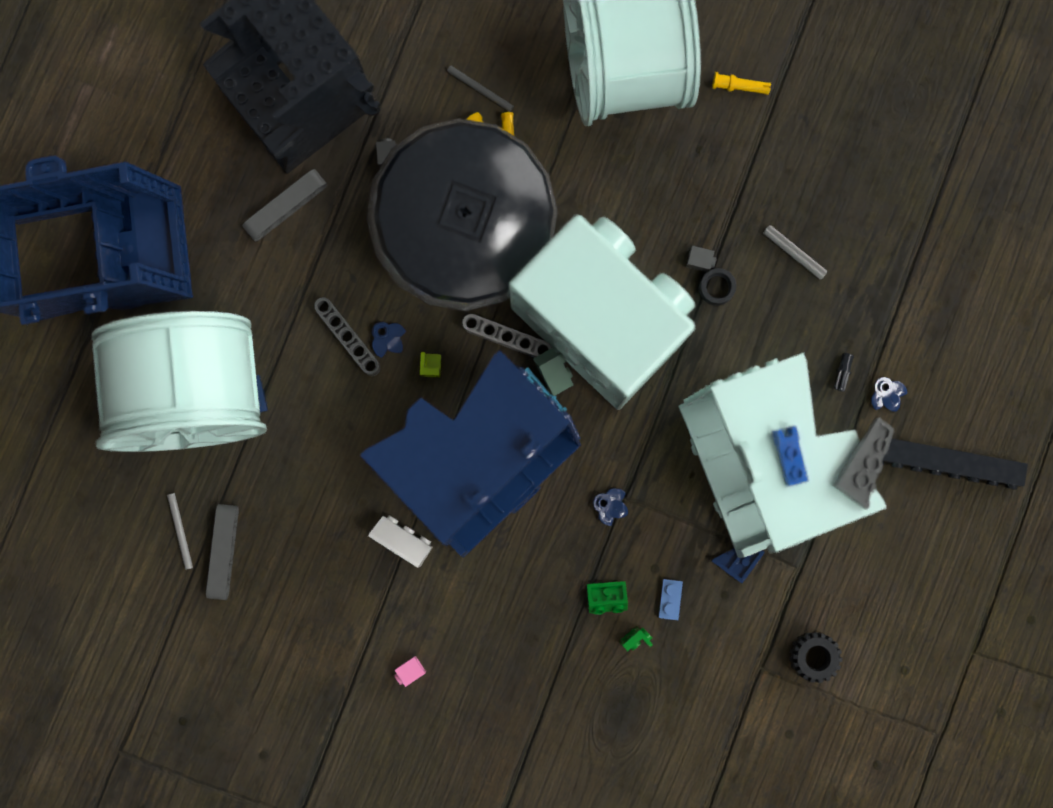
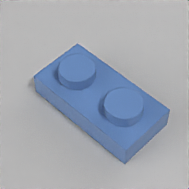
M663 579L658 618L679 619L682 581Z

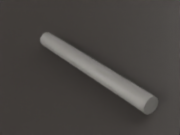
M175 493L169 494L167 497L185 570L191 569L193 565Z

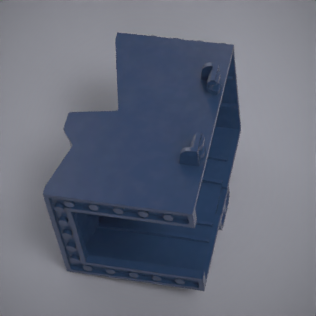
M57 156L29 161L25 169L26 181L0 186V313L20 317L21 324L26 325L82 310L85 311V314L103 312L107 308L126 310L138 308L144 304L193 298L181 186L127 162L67 173L65 161ZM93 211L91 218L94 222L93 237L96 241L95 256L98 261L97 275L100 283L22 296L15 224L20 225Z
M501 351L494 355L455 420H451L420 398L408 410L406 428L366 449L361 454L364 460L445 546L450 544L463 558L511 512L514 514L520 510L540 490V484L581 446L579 441L581 437L568 413L564 410L560 411L556 401L550 395L546 397L543 388L536 381L532 383L527 378L529 374L522 367L518 369Z

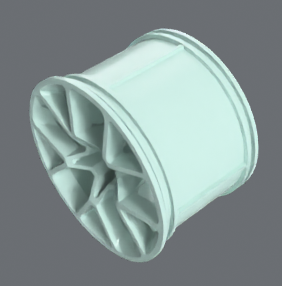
M563 0L566 43L572 84L578 111L585 126H591L593 120L598 118L606 119L609 114L668 106L682 109L695 105L700 84V43L695 0Z
M179 312L120 320L93 331L92 340L100 431L102 432L101 438L96 441L97 448L118 452L179 450L237 442L262 435L267 431L266 425L261 423L260 418H258L260 417L251 322L249 319L228 313Z

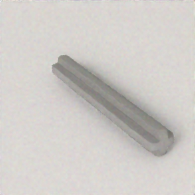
M769 225L765 229L764 235L817 278L822 279L827 274L826 269L774 227Z

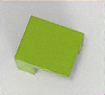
M421 352L420 376L440 377L441 355Z

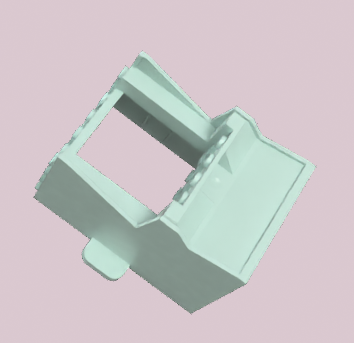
M803 353L781 362L775 359L765 363V368L760 369L759 366H756L744 373L732 375L723 381L721 379L713 382L688 398L683 399L684 403L679 406L691 436L692 452L695 456L698 455L716 500L713 503L714 508L719 513L720 518L724 520L738 558L749 556L768 548L769 553L780 551L886 508L884 500L876 490L874 493H871L869 509H863L833 486L860 441L855 430L816 436L807 362ZM795 425L798 429L799 443L809 481L786 486L772 431L781 429L786 437V428Z

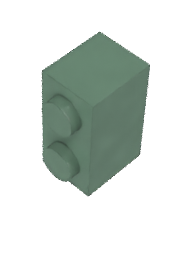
M551 348L533 358L548 390L553 396L573 386L571 381L573 375L568 367L565 368L563 363L566 360L561 352L557 353L554 348Z

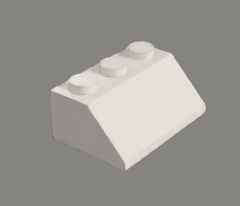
M389 515L387 518L382 516L368 536L417 568L421 567L433 548L430 546L431 541L423 536L419 539L413 535L415 531L406 525L404 528L397 525L398 520Z

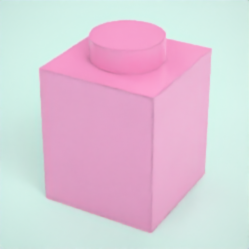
M414 656L395 669L397 674L394 676L400 685L404 684L406 687L424 675L426 671L418 658Z

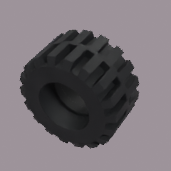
M818 632L805 633L804 636L798 637L797 642H793V649L790 648L791 657L789 659L792 662V668L799 676L810 682L823 683V681L831 680L830 677L837 675V669L840 670L841 668L839 666L840 662H842V657H840V654H842L841 649H838L837 646L839 645L837 642L825 634ZM820 646L826 654L825 662L821 667L812 669L806 663V653L811 647Z

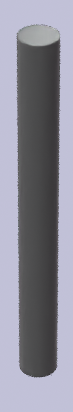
M453 66L448 68V73L509 112L513 109L514 106L458 69Z

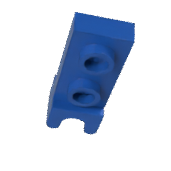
M795 425L788 426L786 428V437L781 429L773 430L772 435L774 443L777 445L786 486L808 482L797 427Z

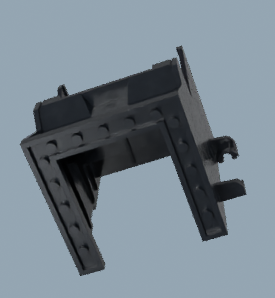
M230 0L199 23L204 30L230 39L203 66L216 81L218 88L287 174L363 115H375L381 111L380 103L374 101L372 95L374 85L366 79L359 56L314 0ZM283 62L295 77L293 81H290L278 65Z

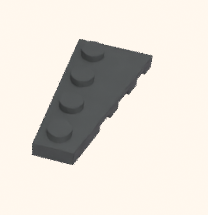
M879 417L874 418L833 485L863 509H869L871 503L869 499L871 493L875 491V481L883 466L881 462L884 454H887L894 429Z

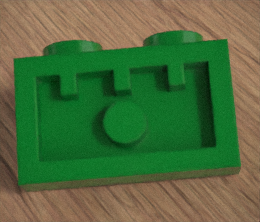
M626 581L587 584L589 613L601 615L605 612L622 613L628 610Z
M637 626L619 640L627 651L630 649L632 651L641 644V639L649 647L653 645L650 642L652 639L650 634L643 627L639 629Z

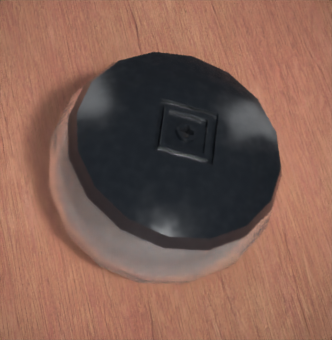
M456 118L422 126L389 151L371 181L366 221L375 256L398 287L430 306L470 311L503 303L510 298L509 283L554 238L558 210L549 174L525 142L496 124Z

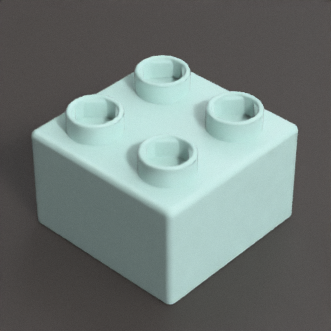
M577 215L509 283L511 308L541 338L548 342L557 353L561 352L565 360L617 410H620L692 333L695 325L687 315L695 305L687 292L669 276L662 273L650 282L629 262L628 258L635 252V247L631 240L614 223L602 217L591 226L583 217Z

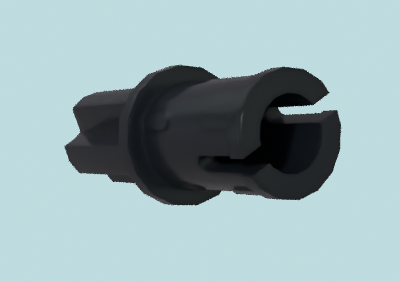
M842 353L839 369H836L835 390L845 391L848 377L852 374L850 370L854 355Z

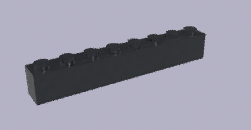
M892 438L887 454H884L881 462L882 465H884V462L891 463L893 468L903 469V466L911 467L910 471L922 472V469L928 470L931 475L941 476V473L949 474L948 478L960 479V476L968 478L967 481L979 483V480L987 481L986 485L990 486L1004 484L1006 485L1005 488L1012 490L1025 486L1028 468L1027 463Z

